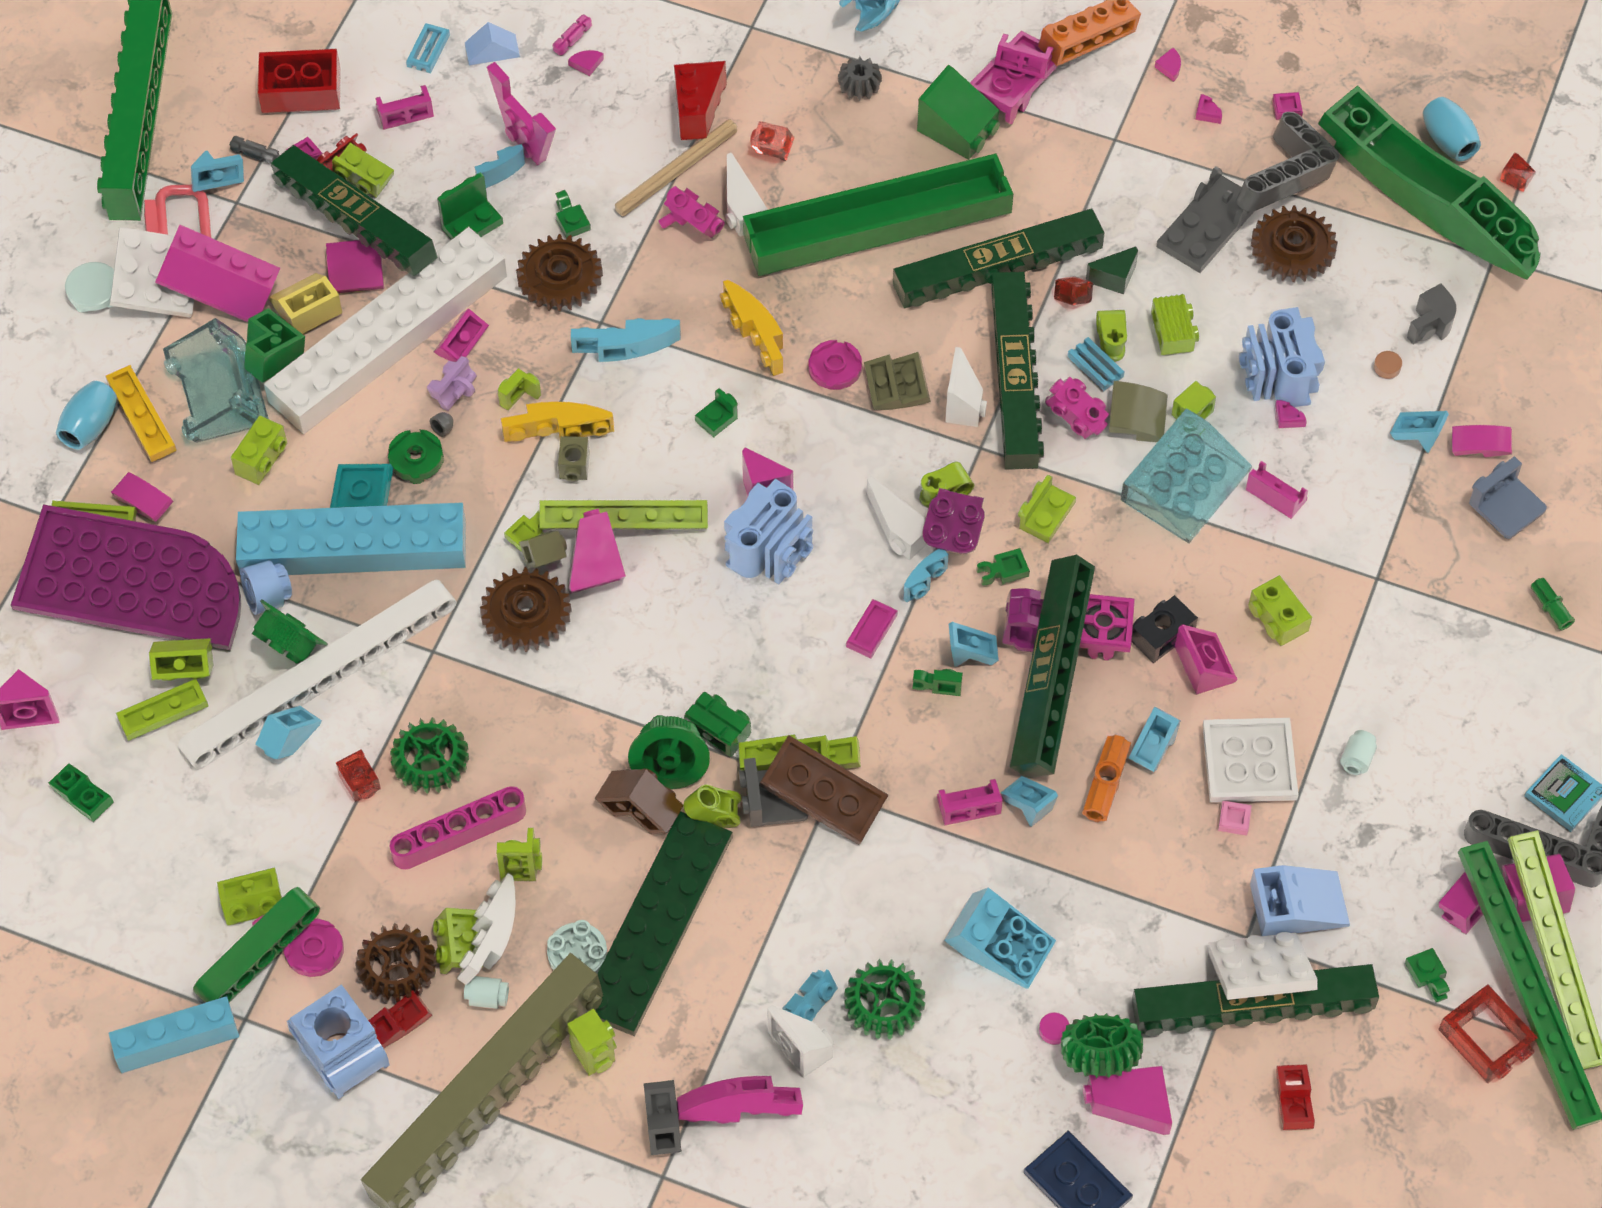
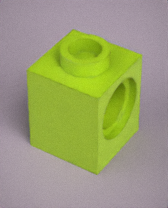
M1195 381L1174 399L1171 415L1193 431L1214 412L1216 396L1211 389Z

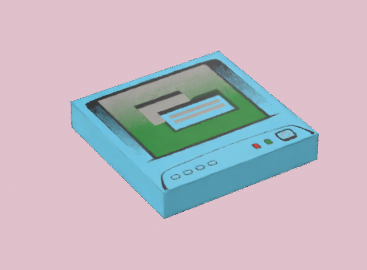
M1561 754L1527 790L1524 797L1572 832L1602 799V784Z

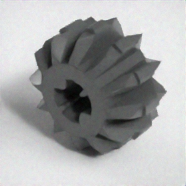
M861 56L857 60L849 58L847 63H842L838 74V82L842 93H847L849 99L857 96L859 101L862 96L870 99L872 93H878L880 83L882 82V74L879 71L878 64H872L871 58L864 61Z

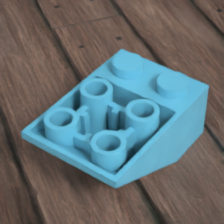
M989 887L972 893L944 940L967 959L1026 989L1030 987L1056 942L1053 937Z

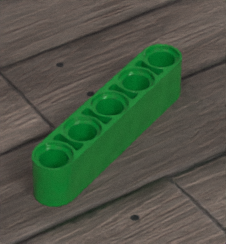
M300 887L291 889L197 980L193 987V992L204 1003L226 996L230 1003L318 916L320 906Z

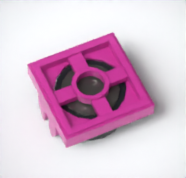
M1090 594L1079 648H1088V655L1092 659H1096L1098 653H1103L1104 660L1111 659L1114 656V651L1130 653L1135 599Z

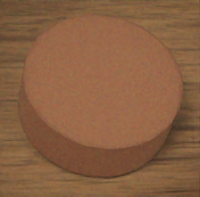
M1383 351L1376 356L1374 370L1377 375L1386 379L1399 375L1402 359L1397 353Z

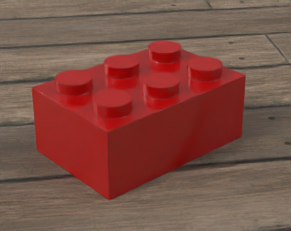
M337 49L259 52L258 97L262 113L340 109L341 68Z

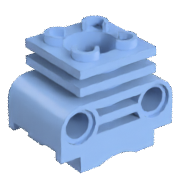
M1298 307L1274 311L1269 317L1267 331L1264 324H1258L1257 334H1255L1253 325L1247 327L1246 337L1242 338L1243 352L1239 353V362L1241 368L1246 370L1248 377L1245 378L1247 391L1252 392L1254 401L1260 400L1261 391H1263L1265 400L1270 399L1273 388L1276 400L1289 402L1293 407L1311 405L1309 393H1316L1319 390L1320 384L1317 376L1322 372L1325 360L1322 350L1315 341V326L1312 317L1301 318Z
M774 479L767 488L757 483L749 492L745 503L733 511L724 521V529L727 534L725 536V551L730 553L726 566L746 578L757 577L765 569V576L770 579L774 575V582L780 584L785 577L789 578L794 573L797 567L795 565L802 557L806 558L813 549L812 516L807 514L803 519V511L799 508L797 509L796 493L777 479Z
M342 984L286 1021L289 1031L298 1042L299 1048L338 1099L344 1096L343 1093L382 1067L386 1068L390 1065L387 1054L377 1039L375 1029ZM336 1033L346 1034L339 1040L327 1041L330 1036Z

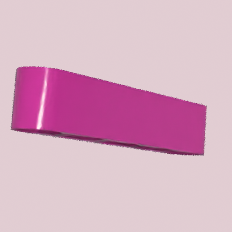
M513 786L503 788L395 835L389 845L393 863L400 869H411L519 822L526 815L523 792L521 789ZM511 802L518 803V805H516L515 807L506 806L508 803ZM483 814L491 815L489 818L486 819L479 818ZM455 826H464L461 830H453ZM429 837L437 838L434 842L425 841ZM402 849H410L406 854L398 853Z

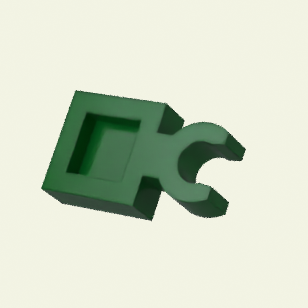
M1021 548L994 555V563L983 561L977 564V573L984 571L989 573V575L982 576V585H990L996 578H1000L1002 584L1029 577L1030 574Z
M952 669L934 670V674L924 670H914L912 689H932L933 694L961 696L963 673Z

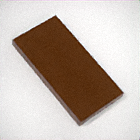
M790 735L787 736L759 783V786L857 845H860L888 797L887 793Z

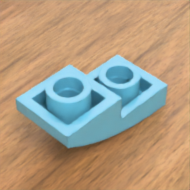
M522 144L509 146L497 151L498 160L474 166L475 175L480 172L484 175L486 188L507 179L525 164Z
M937 549L921 561L911 572L904 584L903 599L906 603L914 598L920 599L925 596L930 590L931 578L941 576L948 569L949 554L946 550Z

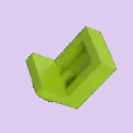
M518 368L509 379L503 380L499 385L498 397L500 406L509 411L525 392L538 400L541 396V389L537 377L531 373H525Z

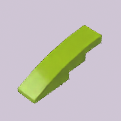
M795 734L790 735L791 737L797 739ZM826 735L797 739L845 769L861 767L860 747L857 736L828 740ZM787 736L740 742V770H744V759L748 758L756 759L757 771L768 770Z

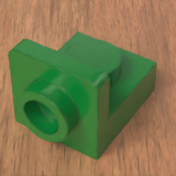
M718 388L715 391V400L695 415V421L714 438L738 419V403L730 393L726 394Z

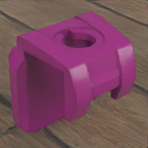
M939 488L937 497L932 499L929 504L922 536L924 542L933 548L955 553L967 554L973 552L978 545L985 518V512L982 508L984 498Z
M1029 588L1010 590L1006 600L1005 611L1007 612V619L1003 631V644L1013 645L1020 651L1033 652L1044 600L1040 599L1041 591Z

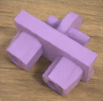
M463 356L457 362L448 361L443 367L444 377L442 380H432L427 386L431 397L438 400L442 409L447 411L462 394L470 397L475 392L472 382L477 375L470 368L468 358Z

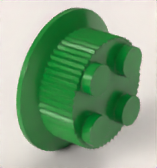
M263 599L260 600L266 610L253 627L254 631L252 634L265 643L270 639L271 642L268 646L283 655L285 651H288L286 657L299 664L309 657L317 644L328 645L323 639L306 629L304 623L289 613L285 615Z
M657 715L648 724L643 726L639 735L631 743L628 751V763L631 770L644 768L651 770L657 775V780L664 787L679 789L692 785L703 777L709 767L710 753L695 724L682 719V717Z

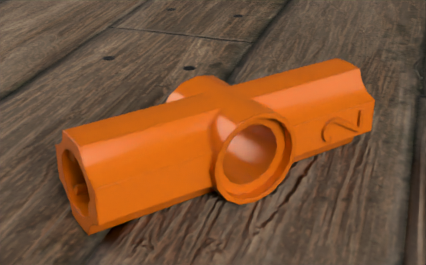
M1115 734L1106 738L1082 812L1089 820L1095 822L1107 821L1131 747V742L1127 741L1125 737ZM1102 776H1109V777H1111L1113 780L1106 781V780H1103L1101 777H1102Z

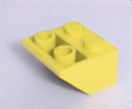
M318 273L269 297L270 302L281 318L302 334L342 314L339 294L327 277Z

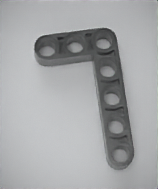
M1289 111L1283 113L1273 138L1292 158L1248 176L1237 196L1236 202L1238 206L1246 211H1257L1330 178L1339 159V152L1300 115Z
M1602 806L1593 823L1586 847L1538 830L1546 856L1560 854L1569 859V862L1564 861L1572 882L1590 888L1601 884L1602 847L1597 845L1596 842L1602 843ZM1476 810L1468 818L1464 829V837L1471 845L1488 841L1493 853L1513 860L1509 843L1502 836L1511 837L1537 831L1538 829L1486 810ZM1475 825L1481 826V827H1483L1485 830H1483V831L1478 830V829H1476L1474 826H1475ZM1588 867H1594L1598 872H1592Z

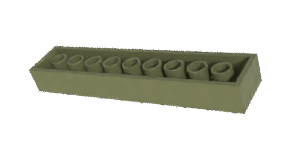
M571 952L360 1179L369 1198L380 1208H414L416 1205L415 1201L422 1193L426 1194L432 1190L437 1182L436 1178L444 1169L447 1171L453 1167L458 1160V1154L465 1146L468 1148L475 1143L479 1137L478 1132L486 1124L490 1125L500 1113L499 1109L507 1101L511 1102L517 1097L521 1090L520 1086L527 1079H532L538 1074L542 1062L548 1056L552 1057L559 1051L562 1045L561 1042L569 1034L567 1023L592 1009L596 1010L600 1006L603 993L598 974Z

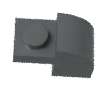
M1442 283L1419 295L1416 311L1420 317L1410 323L1407 334L1410 342L1414 345L1421 340L1426 341L1430 339L1434 334L1443 340L1450 333L1456 314V302Z
M674 1080L643 1083L651 1155L682 1152Z

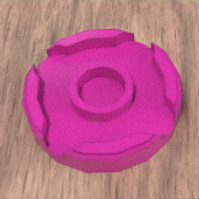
M828 340L816 346L810 354L809 374L812 380L819 386L829 390H841L850 387L859 379L862 373V357L858 349L851 343Z
M317 918L284 949V955L290 968L295 972L307 977H317L331 972L340 963L344 953V943L340 932L333 924Z

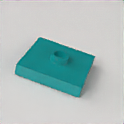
M338 464L330 508L387 506L393 474L392 465Z

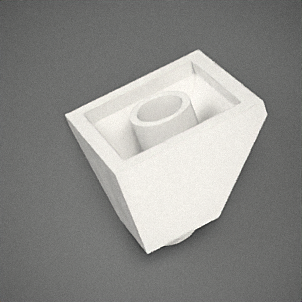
M955 347L947 392L945 423L978 427L979 418L985 417L987 401L982 400L983 388L960 347Z
M774 1005L767 1008L768 1033L803 1078L833 1058L834 1041L825 1029L821 1031L814 1022Z

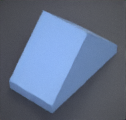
M487 22L465 42L469 65L520 57L516 35L490 22Z

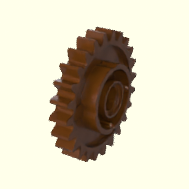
M1293 205L1292 210L1288 211L1285 206H1282L1280 213L1272 209L1271 216L1264 214L1263 220L1257 221L1256 228H1253L1250 246L1253 247L1252 255L1257 256L1256 263H1264L1263 271L1271 269L1272 277L1281 274L1282 281L1289 276L1294 283L1297 277L1306 282L1307 275L1316 279L1317 272L1324 274L1326 267H1331L1332 260L1335 259L1338 241L1335 240L1336 232H1331L1332 224H1324V216L1316 218V211L1308 214L1306 207L1301 211H1297L1296 206Z
M558 234L556 240H553L548 235L547 242L537 239L538 246L530 244L529 252L523 251L522 259L518 260L516 273L518 286L522 289V295H528L529 302L537 300L538 308L543 304H547L548 311L553 306H557L559 312H561L563 306H567L569 310H572V304L574 303L581 307L582 299L590 301V293L597 294V286L602 284L603 270L601 258L597 256V250L591 251L590 243L582 245V238L572 241V235H569L565 240L562 239L561 234Z
M524 567L522 573H518L513 568L511 576L504 572L502 573V581L493 579L494 588L486 587L487 596L481 597L483 606H480L482 625H486V633L492 634L494 642L502 639L503 648L513 644V651H516L519 646H523L524 651L528 652L529 647L532 645L538 651L540 643L550 646L549 638L559 640L558 631H566L565 623L570 622L569 613L572 612L571 603H569L570 595L566 593L564 584L559 585L558 577L550 579L549 571L539 575L538 568H535L532 573L528 572L527 567ZM523 608H531V609L528 610V611H522V610H521V609H523Z

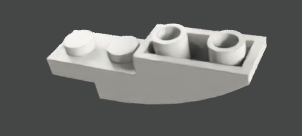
M509 873L500 882L495 880L486 893L490 896L487 902L483 901L474 913V916L478 919L472 929L478 933L471 944L475 948L472 952L468 950L462 958L459 966L463 969L457 977L458 980L466 985L479 973L482 966L490 970L501 958L512 932L516 905L513 876Z

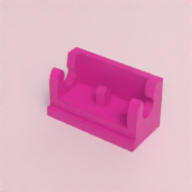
M1003 33L998 44L994 65L1044 79L1052 59L1053 47L1048 46L1046 53L1007 43L1009 35Z
M426 85L420 86L422 92L419 95L385 104L382 103L381 97L375 98L376 109L384 130L434 117L432 101Z
M1260 461L1257 471L1252 469L1248 475L1246 490L1292 519L1307 501L1308 490L1302 487L1300 492L1266 471L1267 464Z
M996 779L989 780L990 783L987 786L947 794L944 789L938 790L937 800L944 826L1001 814L1003 801Z
M1466 872L1462 874L1439 902V908L1445 911L1442 918L1460 929L1464 934H1467L1483 915Z

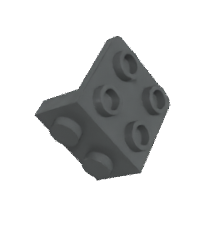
M755 758L744 759V770H739L740 788L746 787L747 796H742L744 814H749L751 827L800 822L808 819L806 813L759 786L767 770L757 771Z

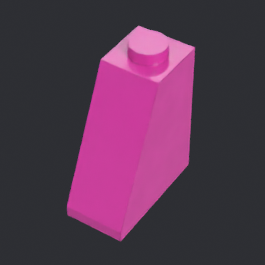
M599 509L583 513L584 518L578 521L568 585L569 594L619 581L626 577L607 511L600 513Z
M1162 1066L1132 1069L1131 1072L1122 1071L1121 1076L1113 1074L1110 1075V1078L1107 1076L1096 1078L1095 1075H1089L1088 1084L1083 1085L1085 1103H1090L1092 1114L1158 1134H1170L1172 1118Z

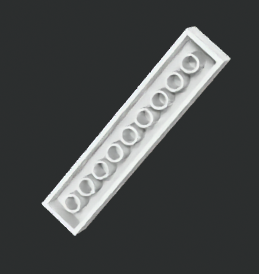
M468 227L436 252L438 258L416 276H412L409 273L264 383L268 402L304 435L507 277L505 258Z

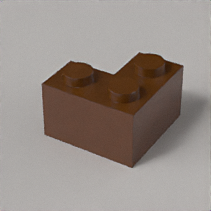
M645 768L611 771L595 797L613 816H631L649 834L667 833L683 808V804L676 798L675 792L664 787L657 780V775Z

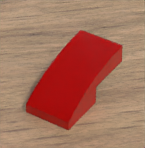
M411 991L412 996L410 998L405 996L390 1009L384 1007L368 1020L375 1029L377 1039L383 1048L406 1036L433 1016L415 991Z
M1307 1064L1277 1066V1085L1283 1130L1314 1129L1315 1119L1310 1097L1312 1089Z

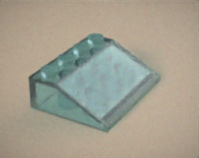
M1186 408L1123 482L1121 501L1182 540L1190 543L1252 469V465L1208 421Z

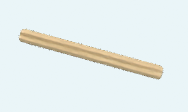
M731 119L726 120L710 132L707 138L698 141L616 202V212L621 216H625L734 135L737 132L736 123Z

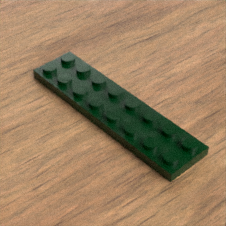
M680 811L597 973L603 997L600 1006L595 1011L602 1022L607 1020L612 1028L635 1037L733 838L732 831L707 821L694 820L686 813Z

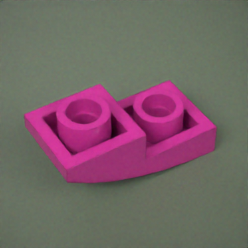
M1496 425L1452 426V452L1455 456L1482 453L1484 457L1512 455L1511 427Z
M130 472L111 491L116 499L135 507L140 515L154 522L174 502L165 493Z

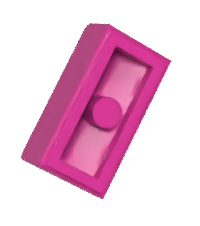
M468 308L458 317L436 347L434 353L453 362H457L461 356L467 357L489 325Z

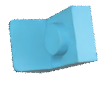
M204 151L191 166L193 192L244 182L242 157L238 154L214 159L208 151Z
M1447 411L1400 412L1390 434L1394 440H1419L1425 451L1429 453L1449 414Z
M955 622L948 624L954 667H958L969 658L989 665L999 661L995 635Z
M1154 707L1128 758L1155 772L1169 745L1174 744L1181 720Z
M1024 776L1018 778L1001 792L1006 803L1023 811L1031 827L1052 811L1058 797L1056 791Z

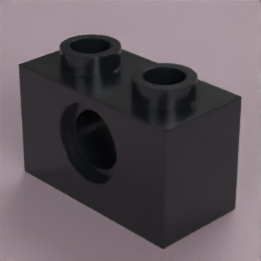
M1174 595L1167 601H1160L1153 609V612L1146 617H1139L1133 623L1131 642L1149 660L1155 663L1175 648L1178 628L1181 625L1196 628L1198 617ZM1157 626H1165L1167 629H1160Z

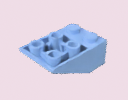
M1286 865L1253 870L1250 887L1261 936L1277 935L1281 932L1303 933L1350 926L1337 871Z

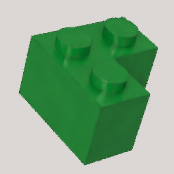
M269 308L248 319L244 369L264 383L304 353L305 336Z

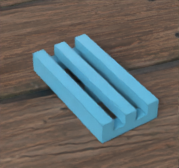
M425 23L406 61L407 67L412 68L416 66V69L420 71L424 68L427 73L431 74L450 36L449 29ZM430 31H432L433 34H432L430 40L427 42V44H426V46H425V50H424V52H423V54H422L420 60H418L417 57H418V55H419V53H420V51H421V49H422V47H423V45H424V43H425V41H426V39H427V37H428Z
M1089 337L1084 339L1083 344H1077L1076 349L1068 351L1067 357L1103 391L1111 387L1114 381H1119L1124 377L1125 371ZM1082 354V355L1091 363V365H1092L1097 371H1100V372L1108 379V381H1106L1105 379H1103V378H1102L1081 356H1079V355Z

